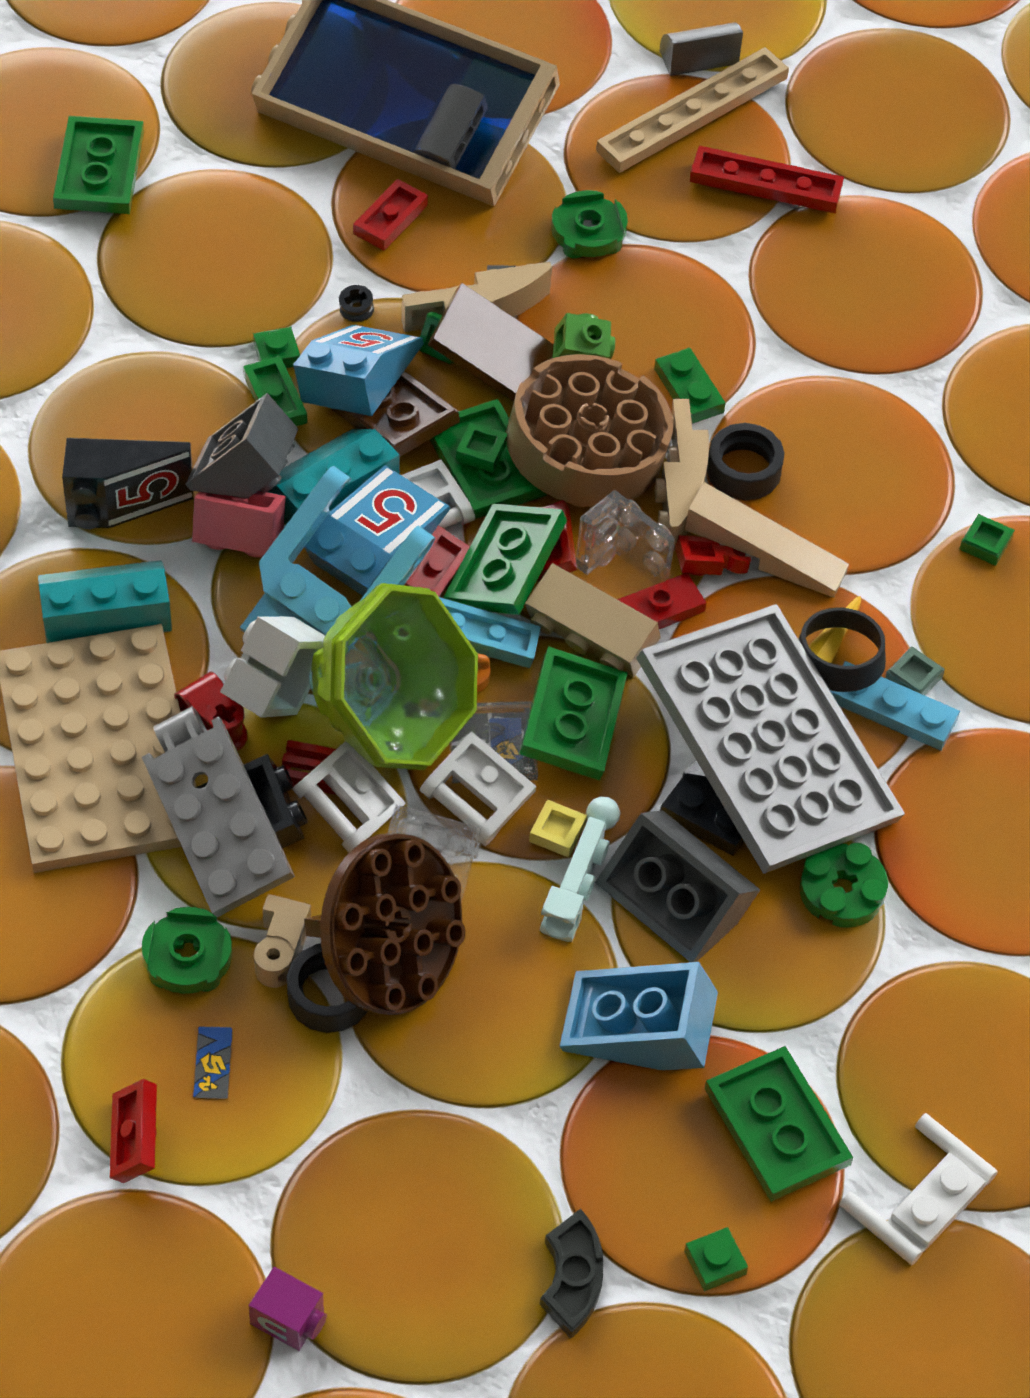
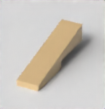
M705 482L701 485L688 509L685 531L760 558L758 570L833 598L848 571L849 563Z

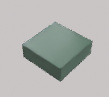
M911 646L887 671L885 678L922 695H926L943 678L945 669Z

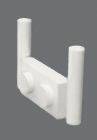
M927 1113L921 1116L915 1128L944 1150L947 1155L892 1212L889 1220L886 1221L852 1191L848 1192L839 1204V1206L910 1265H913L920 1258L922 1253L998 1173L994 1167Z

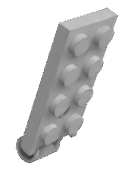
M191 706L154 726L155 734L165 753L156 758H153L148 753L142 756V759L212 914L219 917L294 878L295 875L225 724L217 717L211 720L213 728L207 731L199 714ZM201 774L207 775V785L200 789L195 788V778Z

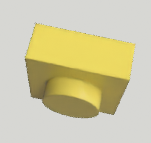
M547 799L530 832L529 842L569 858L586 825L587 815Z

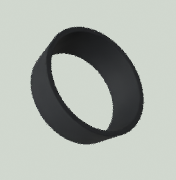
M829 608L813 614L805 622L798 639L829 690L837 692L862 690L874 684L882 676L886 664L885 636L881 627L870 616L849 608ZM825 628H846L859 632L869 638L879 651L871 660L854 666H841L824 661L815 655L809 648L806 637L815 631Z

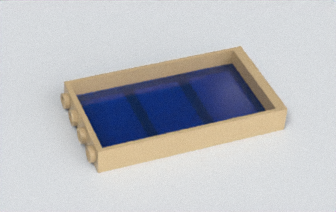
M302 0V5L297 14L289 18L285 28V35L280 44H276L272 48L268 65L263 74L255 78L251 94L259 113L495 207L556 93L560 82L557 65L389 0ZM452 84L465 86L485 95L488 105L484 117L455 169L413 153L447 88Z

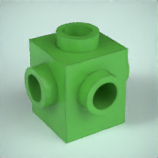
M566 313L555 327L553 358L574 354L612 358L615 350V337L611 336V321L599 319L596 315L589 313L579 315Z

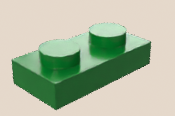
M690 347L655 359L654 370L673 399H689L692 424L724 413L726 404Z
M281 356L243 366V375L255 402L268 393L296 426L308 423L307 411Z

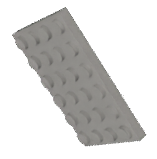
M777 604L644 648L636 657L763 874L894 824L905 815Z

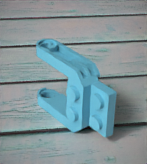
M335 466L330 467L259 561L264 595L240 626L241 631L245 632L249 624L256 620L257 617H295L323 635H326L335 624L336 619L352 607L346 597L299 564H293L299 553L330 513L329 506L340 493L344 484L351 481V477ZM419 525L416 526L361 600L375 586L381 583L405 585L431 549L436 538ZM357 629L346 644L363 642L368 634Z

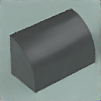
M733 22L668 33L662 36L659 51L670 76L731 66L740 60L743 31L739 24Z
M449 85L413 153L455 169L488 109L485 95L465 86Z

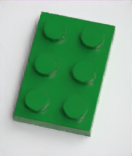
M69 116L53 195L54 209L130 214L144 136L143 121Z
M499 399L458 411L460 422L430 439L440 460L443 461L470 502L475 519L486 516L492 504L520 505L547 496L546 493L535 487L521 475L510 457L507 445L493 473L455 461L457 447L470 422L506 433L509 417Z
M492 504L448 587L444 599L489 612L520 615L567 522L563 510Z
M548 646L543 657L519 754L600 781L605 771L627 672Z
M786 1046L706 1080L704 1088L771 1202L851 1166L853 1161L851 1152Z

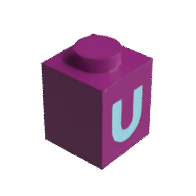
M276 1267L272 1268L249 1304L250 1325L300 1351L307 1338L314 1340L318 1336L327 1317V1314L324 1313L322 1292Z

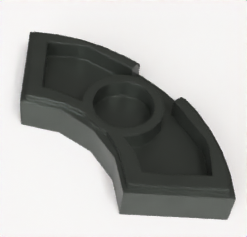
M581 1208L545 1236V1244L554 1258L555 1275L552 1285L541 1296L540 1305L570 1339L581 1330L592 1315L599 1300L603 1281V1252L600 1240L594 1226Z

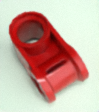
M208 672L174 694V698H178L181 712L193 706L207 731L213 728L211 720L219 717L225 724L236 750L239 751L245 746L248 740V733L243 724L245 719L244 708L220 692L224 684L214 672Z

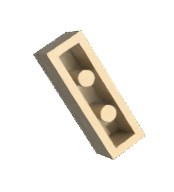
M553 563L525 603L531 624L541 626V632L548 635L555 632L565 638V643L576 652L585 655L588 651L600 658L601 664L627 672L632 677H635L641 668L636 659L640 651L656 645L661 638L658 622Z

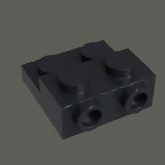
M268 754L244 764L245 770L282 849L304 839L301 826L307 824L308 821L298 800L293 802L290 800L288 791L292 790L294 784L284 765L277 767ZM206 782V783H204V784H202V785H200V786H197V787H195V788H198V789L203 788V787H205V786L207 785L208 782Z

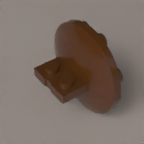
M398 833L380 834L363 841L347 854L329 883L322 906V913L305 918L304 922L306 936L321 938L322 953L329 975L337 989L349 1002L370 1013L399 1015L413 1011L434 998L448 977L454 965L459 946L465 939L466 930L462 923L460 881L454 876L449 864L434 846L413 835Z

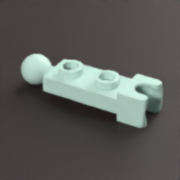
M600 796L595 798L587 807V823L560 888L551 886L541 911V915H544L539 931L545 935L567 942H572L582 919L583 901H588L595 883L596 876L591 875L595 864L603 865L608 852L610 841L604 839L605 830L613 828L620 818V810L617 803L609 797Z

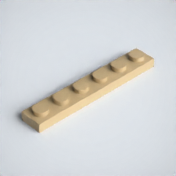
M764 47L597 140L596 152L621 173L786 80L789 67Z

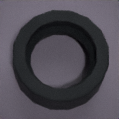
M739 423L725 427L718 431L711 440L707 474L710 482L717 490L734 499L754 500L770 494L780 482L785 455L782 443L772 431L760 425ZM748 450L763 456L769 463V466L761 472L741 473L729 468L723 462L722 457L731 451Z
M321 943L315 944L303 950L290 965L287 974L289 1008L296 1019L309 1029L324 1033L344 1031L358 1024L367 1011L354 1006L349 1001L337 1006L326 1007L315 1004L305 997L303 992L304 981L309 975L319 970L327 969Z

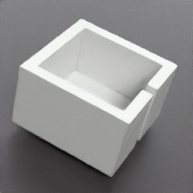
M257 617L244 632V645L241 649L243 654L241 658L233 659L224 673L226 681L220 692L261 718L297 715L313 684L311 672L313 654L323 648L325 635L295 617Z

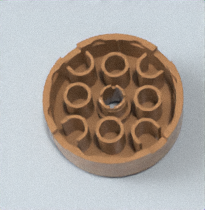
M574 354L547 360L534 367L532 374L518 386L506 430L508 434L506 443L510 457L521 475L535 487L554 498L564 500L576 507H608L632 501L644 494L654 484L655 478H658L673 433L671 410L658 388L644 375L639 379L621 369L623 363L609 358Z

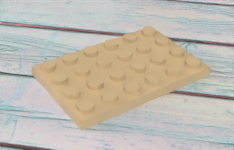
M162 624L1 650L0 685L33 872H43L182 847L142 759V756L148 753L153 758L165 753L155 734L154 726L180 713L178 698H174L176 688Z

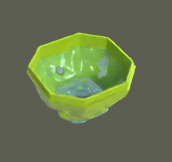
M381 583L375 586L363 600L355 603L336 619L335 624L325 635L323 648L313 654L309 683L320 713L330 719L332 727L336 731L342 732L345 741L371 765L384 768L425 770L433 764L477 711L478 654L436 592L431 591L429 588Z

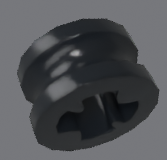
M351 285L344 288L339 295L341 315L352 322H362L369 319L374 312L373 294L370 289L362 285ZM359 300L362 306L353 307L351 301Z

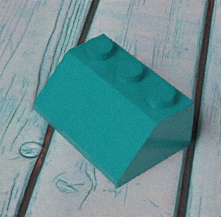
M351 429L284 467L279 474L282 477L281 480L268 493L286 496L284 523L287 525L330 467L335 466L351 477L350 483L346 482L340 493L329 506L331 511L384 465L399 474L400 455L376 429Z
M162 560L38 575L46 643L162 624L163 632L172 631L170 601Z

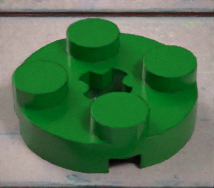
M593 190L577 191L565 196L562 199V204L557 209L556 207L554 208L551 231L555 241L563 247L564 254L570 258L615 254L622 248L627 232L628 217L626 210L616 199L613 204L611 201L604 199V193ZM590 220L592 225L596 226H584V221Z
M859 842L850 845L839 844L806 858L799 885L800 896L808 911L818 919L821 915L826 919L833 920L832 925L842 928L857 927L868 923L878 914L879 908L884 904L888 877L883 865L872 855L868 846ZM838 879H846L853 883L850 892H845L842 887H834L833 884Z
M197 907L175 908L166 912L167 917L159 920L156 924L154 920L148 926L142 940L143 963L152 984L156 987L182 994L200 991L210 992L216 989L220 984V979L227 973L232 960L231 936L227 928L224 929L223 925L217 922V917L214 914ZM185 943H192L193 949L198 952L191 957H181V954L176 953L175 950L183 949Z

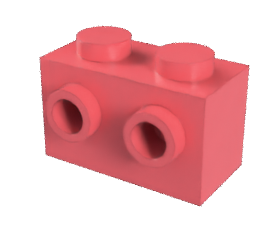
M257 491L249 498L198 492L194 497L192 542L206 544L211 549L222 550L227 548L245 552L251 557H263L284 529L286 496Z

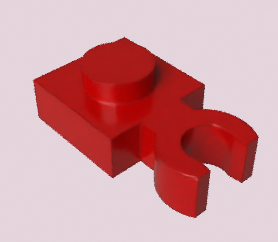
M678 535L675 550L682 573H691L697 576L705 574L722 575L723 569L737 574L748 573L751 558L745 556L746 553L726 545H720L718 542L705 537Z

